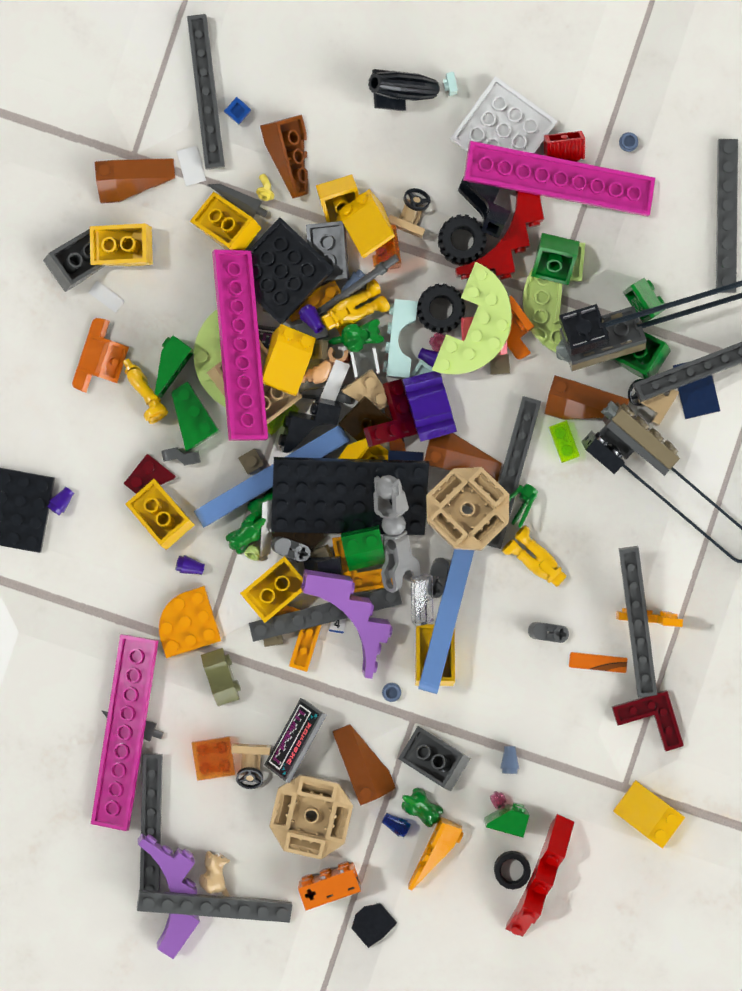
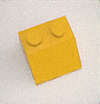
M353 175L316 185L326 222L342 221L339 210L359 196Z

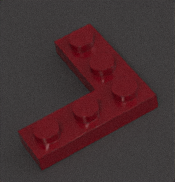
M402 379L383 384L393 421L364 428L368 447L417 434Z
M667 690L658 692L657 695L646 696L612 706L617 726L654 715L664 751L684 746Z

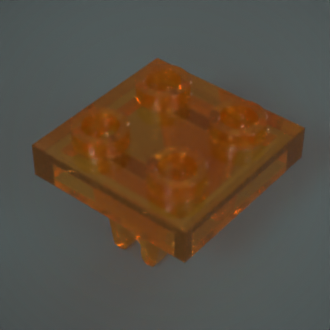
M230 736L192 742L197 781L236 774L233 753H231Z

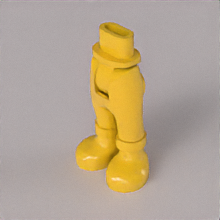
M375 279L371 280L366 284L364 292L360 291L355 295L347 297L327 311V314L321 317L326 329L329 331L334 327L338 329L339 327L356 323L367 315L374 313V311L383 313L389 311L390 305L384 296H380L371 303L355 309L359 304L381 293L378 282Z
M130 359L124 360L123 364L126 367L124 372L127 375L128 381L144 398L146 405L149 406L144 413L145 420L149 424L160 421L168 414V410L148 385V380L141 369L133 364Z
M526 525L522 526L514 538L524 544L536 558H533L525 549H522L514 539H511L503 547L502 552L505 555H517L516 558L521 560L535 575L547 580L548 583L552 582L556 587L559 586L567 575L561 571L562 568L559 567L554 557L545 548L537 544L534 539L530 538L529 527Z

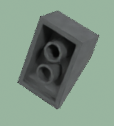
M90 229L51 251L43 260L65 292L105 266L90 265Z
M417 726L398 759L444 789L452 791L471 758Z

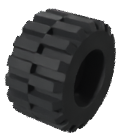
M459 214L454 218L452 216L443 224L438 235V247L447 261L450 260L452 261L451 263H458L459 265L470 264L472 261H476L483 253L487 237L486 233L481 231L482 223L477 222L475 217L471 218L469 215L461 216ZM459 229L469 231L474 240L471 248L464 251L456 249L451 243L453 232Z
M444 283L443 285L435 284L423 291L417 304V315L421 324L426 329L431 330V332H439V334L448 333L458 327L461 323V318L465 315L466 309L465 300L461 298L460 291L455 290V287L452 285L450 287ZM445 298L452 304V313L447 319L439 320L431 315L430 304L434 299Z

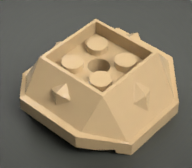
M482 467L454 468L426 495L427 523L454 549L481 551L509 523V493ZM469 506L472 509V513L465 514L462 508Z
M301 774L292 779L290 783L287 782L278 787L269 827L283 851L323 859L345 844L353 804L339 783ZM310 810L315 811L317 817L309 819L306 813Z

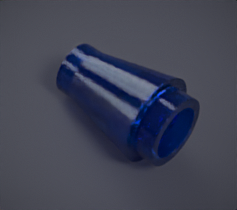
M386 813L381 822L398 837L401 836L403 838L411 827L408 820Z

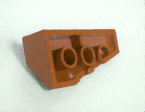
M454 433L429 439L424 461H429V466L449 471L454 468L482 467L497 482L502 463Z

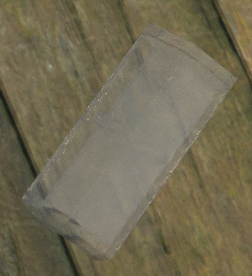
M421 574L411 577L412 623L415 626L426 625L434 621L432 575Z

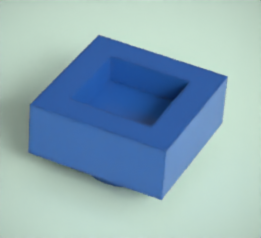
M238 97L224 110V113L238 125L251 112V109Z

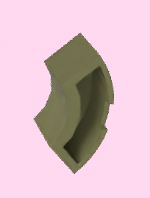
M223 648L202 654L203 668L217 706L239 700L238 691H241L238 680H234L230 665H232L230 655H225Z

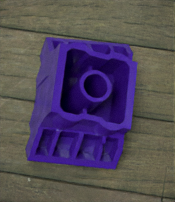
M432 371L403 379L407 400L420 442L457 432L442 376L439 372Z

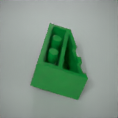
M189 382L184 383L171 392L187 452L220 432Z

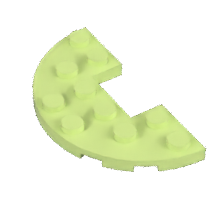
M579 243L578 256L570 281L582 282L585 243ZM531 270L523 289V312L534 325L531 332L535 338L546 348L556 353V347L561 341L559 315L563 284L532 277Z
M477 262L474 264L461 296L462 299L479 305L464 341L446 334L432 368L433 371L444 374H464L478 370L499 354L508 339L512 325L509 295L498 277L491 270Z
M215 310L203 323L196 337L194 365L198 379L205 391L216 402L226 407L224 395L207 374L210 369L222 361L218 312Z

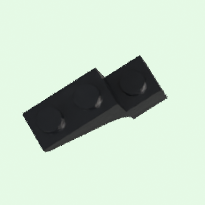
M462 179L458 192L482 216L483 227L481 231L499 238L511 212L494 204L500 189L494 186L463 181Z
M316 397L315 403L313 402L310 408V414L312 415L289 410V414L285 416L283 422L284 432L280 434L278 441L282 452L290 453L316 426L322 424L337 425L342 408L339 402Z

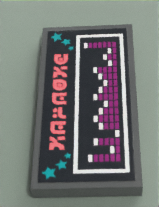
M300 698L264 765L285 782L290 783L327 715L305 699Z

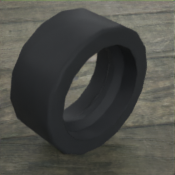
M504 852L497 858L494 864L495 877L499 884L506 889H519L530 878V864L526 857L519 852ZM509 859H516L523 865V875L517 881H508L501 874L503 863Z

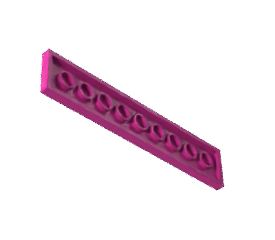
M474 141L469 142L463 181L647 217L651 212L655 185L654 177Z
M215 249L212 255L229 441L267 440L268 430L251 251Z
M120 634L91 824L129 831L159 640Z

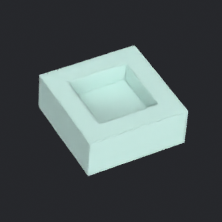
M454 72L446 73V79H443L444 89L449 92V96L457 95L458 89Z
M420 360L410 376L421 375L433 370L430 365Z

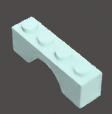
M395 299L394 304L390 303L389 315H393L392 323L388 322L387 334H391L390 342L386 341L385 353H389L388 361H384L383 372H387L386 377L402 379L410 377L411 358L401 351L398 337L405 326L415 323L418 301Z

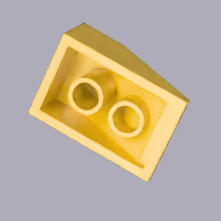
M370 189L339 210L342 222L363 258L395 237L382 202Z
M214 191L190 220L193 225L225 250H245L262 229L254 218Z
M146 223L90 226V265H153L152 227Z
M280 324L271 336L262 373L263 384L296 396L312 356L316 338Z
M155 479L125 503L165 550L195 526Z
M284 556L240 594L263 622L266 623L303 592L301 589L303 577Z
M416 624L415 686H419L435 624ZM455 628L440 686H454Z
M636 780L613 810L618 816L662 849L685 819L680 812Z

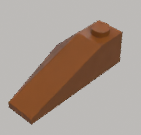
M302 115L260 125L265 146L292 198L308 194V171L305 168L307 151H304V140H307V133Z
M174 159L96 161L95 174L100 203L121 202L147 189L175 179Z
M554 375L544 414L563 420L602 419L605 415L601 411L608 406L610 401L618 402L621 405L623 403L628 405L630 399Z
M351 724L332 731L360 806L396 789L388 768L380 761Z

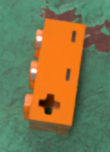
M348 861L338 864V868L332 870L331 868L323 869L318 875L308 874L303 876L298 886L305 910L361 892V883L354 862L349 863Z

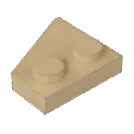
M372 369L341 390L342 393L358 402L366 396L380 410L388 405L383 385Z

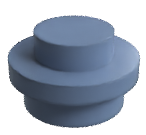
M624 133L619 139V146L622 150L631 152L638 146V138L634 133Z
M388 683L383 687L382 695L386 701L395 702L401 696V689L396 683Z

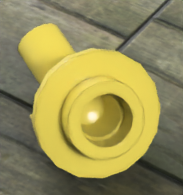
M261 174L259 179L263 187L257 188L256 194L263 201L273 200L275 196L271 190V183L266 174Z

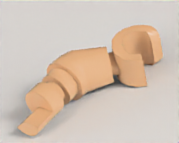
M330 347L328 350L329 360H324L318 366L308 369L301 383H306V381L309 383L314 382V384L326 382L335 360L349 363L351 358L349 350L344 351L342 358L335 359L334 355L336 352Z

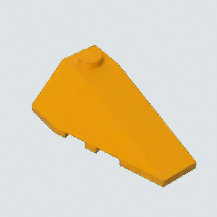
M440 817V821L437 823L409 881V890L412 891L455 846L456 842L460 843L464 834L461 832L462 826Z

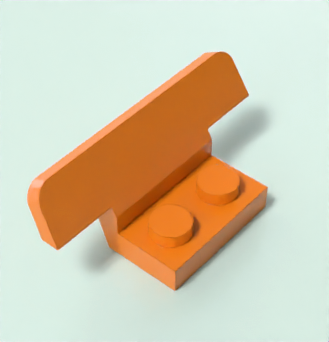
M511 295L509 298L512 310V325L507 339V347L517 359H522L531 354V352L520 338L532 330L534 325Z
M95 318L92 321L72 382L73 387L82 392H87L92 375L114 383L118 382L123 361L126 358L129 347L105 339L109 320Z

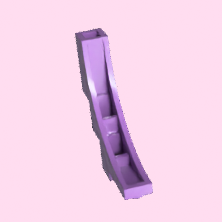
M304 570L301 586L303 593L320 597L342 610L355 625L362 643V673L365 678L372 679L373 673H376L378 667L376 657L381 652V643L379 642L387 643L388 637L392 635V626L388 619L369 617L373 614L374 605L369 598L350 595L354 593L355 583H353L350 576Z
M141 834L137 839L138 845L148 852L160 866L166 877L170 892L197 894L195 882L189 878L184 879L195 864L193 854L187 849L181 850L180 848H177L173 854V850L168 846H161L156 843L157 840L153 836ZM169 914L164 931L157 941V949L174 959L199 924V916Z

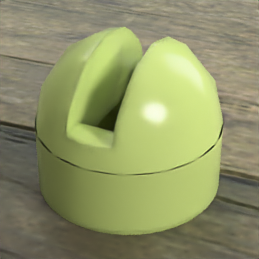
M255 544L249 545L244 553L245 556L257 561L260 557V547H255Z

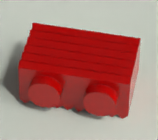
M575 131L544 135V156L578 162L581 159L584 160L585 136L583 132Z

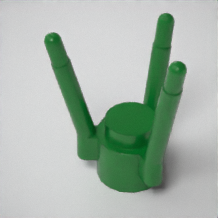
M525 484L524 487L519 485L517 490L509 496L510 501L520 494L519 499L523 502L511 522L514 525L525 509L518 525L519 528L523 526L538 494V491L529 484Z

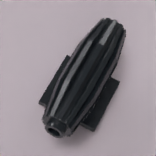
M373 69L368 83L369 89L374 94L375 109L406 111L405 100L433 99L437 97L440 91L439 83L435 79L417 73Z

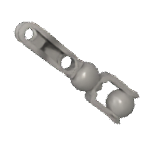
M391 475L382 476L381 478L376 476L374 478L375 492L373 494L374 511L383 518L381 526L386 533L383 535V538H385V563L382 567L381 576L384 588L394 593L401 589L402 578L411 582L420 578V564L418 559L412 556L409 537L405 530L406 521L402 515L408 511L409 506L405 492L402 490L401 482Z

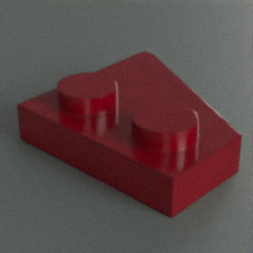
M146 454L123 484L137 494L153 479L161 486L174 480L177 476L149 454Z

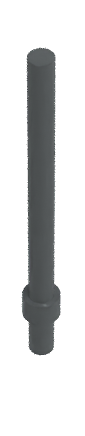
M395 254L385 262L381 261L371 272L317 309L319 316L326 313L337 303L346 299L378 275L388 272V268L400 261L398 256Z

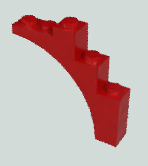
M516 191L515 212L505 236L485 256L470 264L455 268L456 278L461 277V280L469 279L475 262L491 271L494 270V274L500 277V280L512 278L511 275L515 273V267L511 251H514L515 254L526 252V248L530 246L526 225H529V227L540 226V222L544 220L540 195Z
M557 814L551 822L537 864L516 909L506 924V930L523 937L531 924H535L540 917L546 895L553 887L557 869L565 858L574 821Z

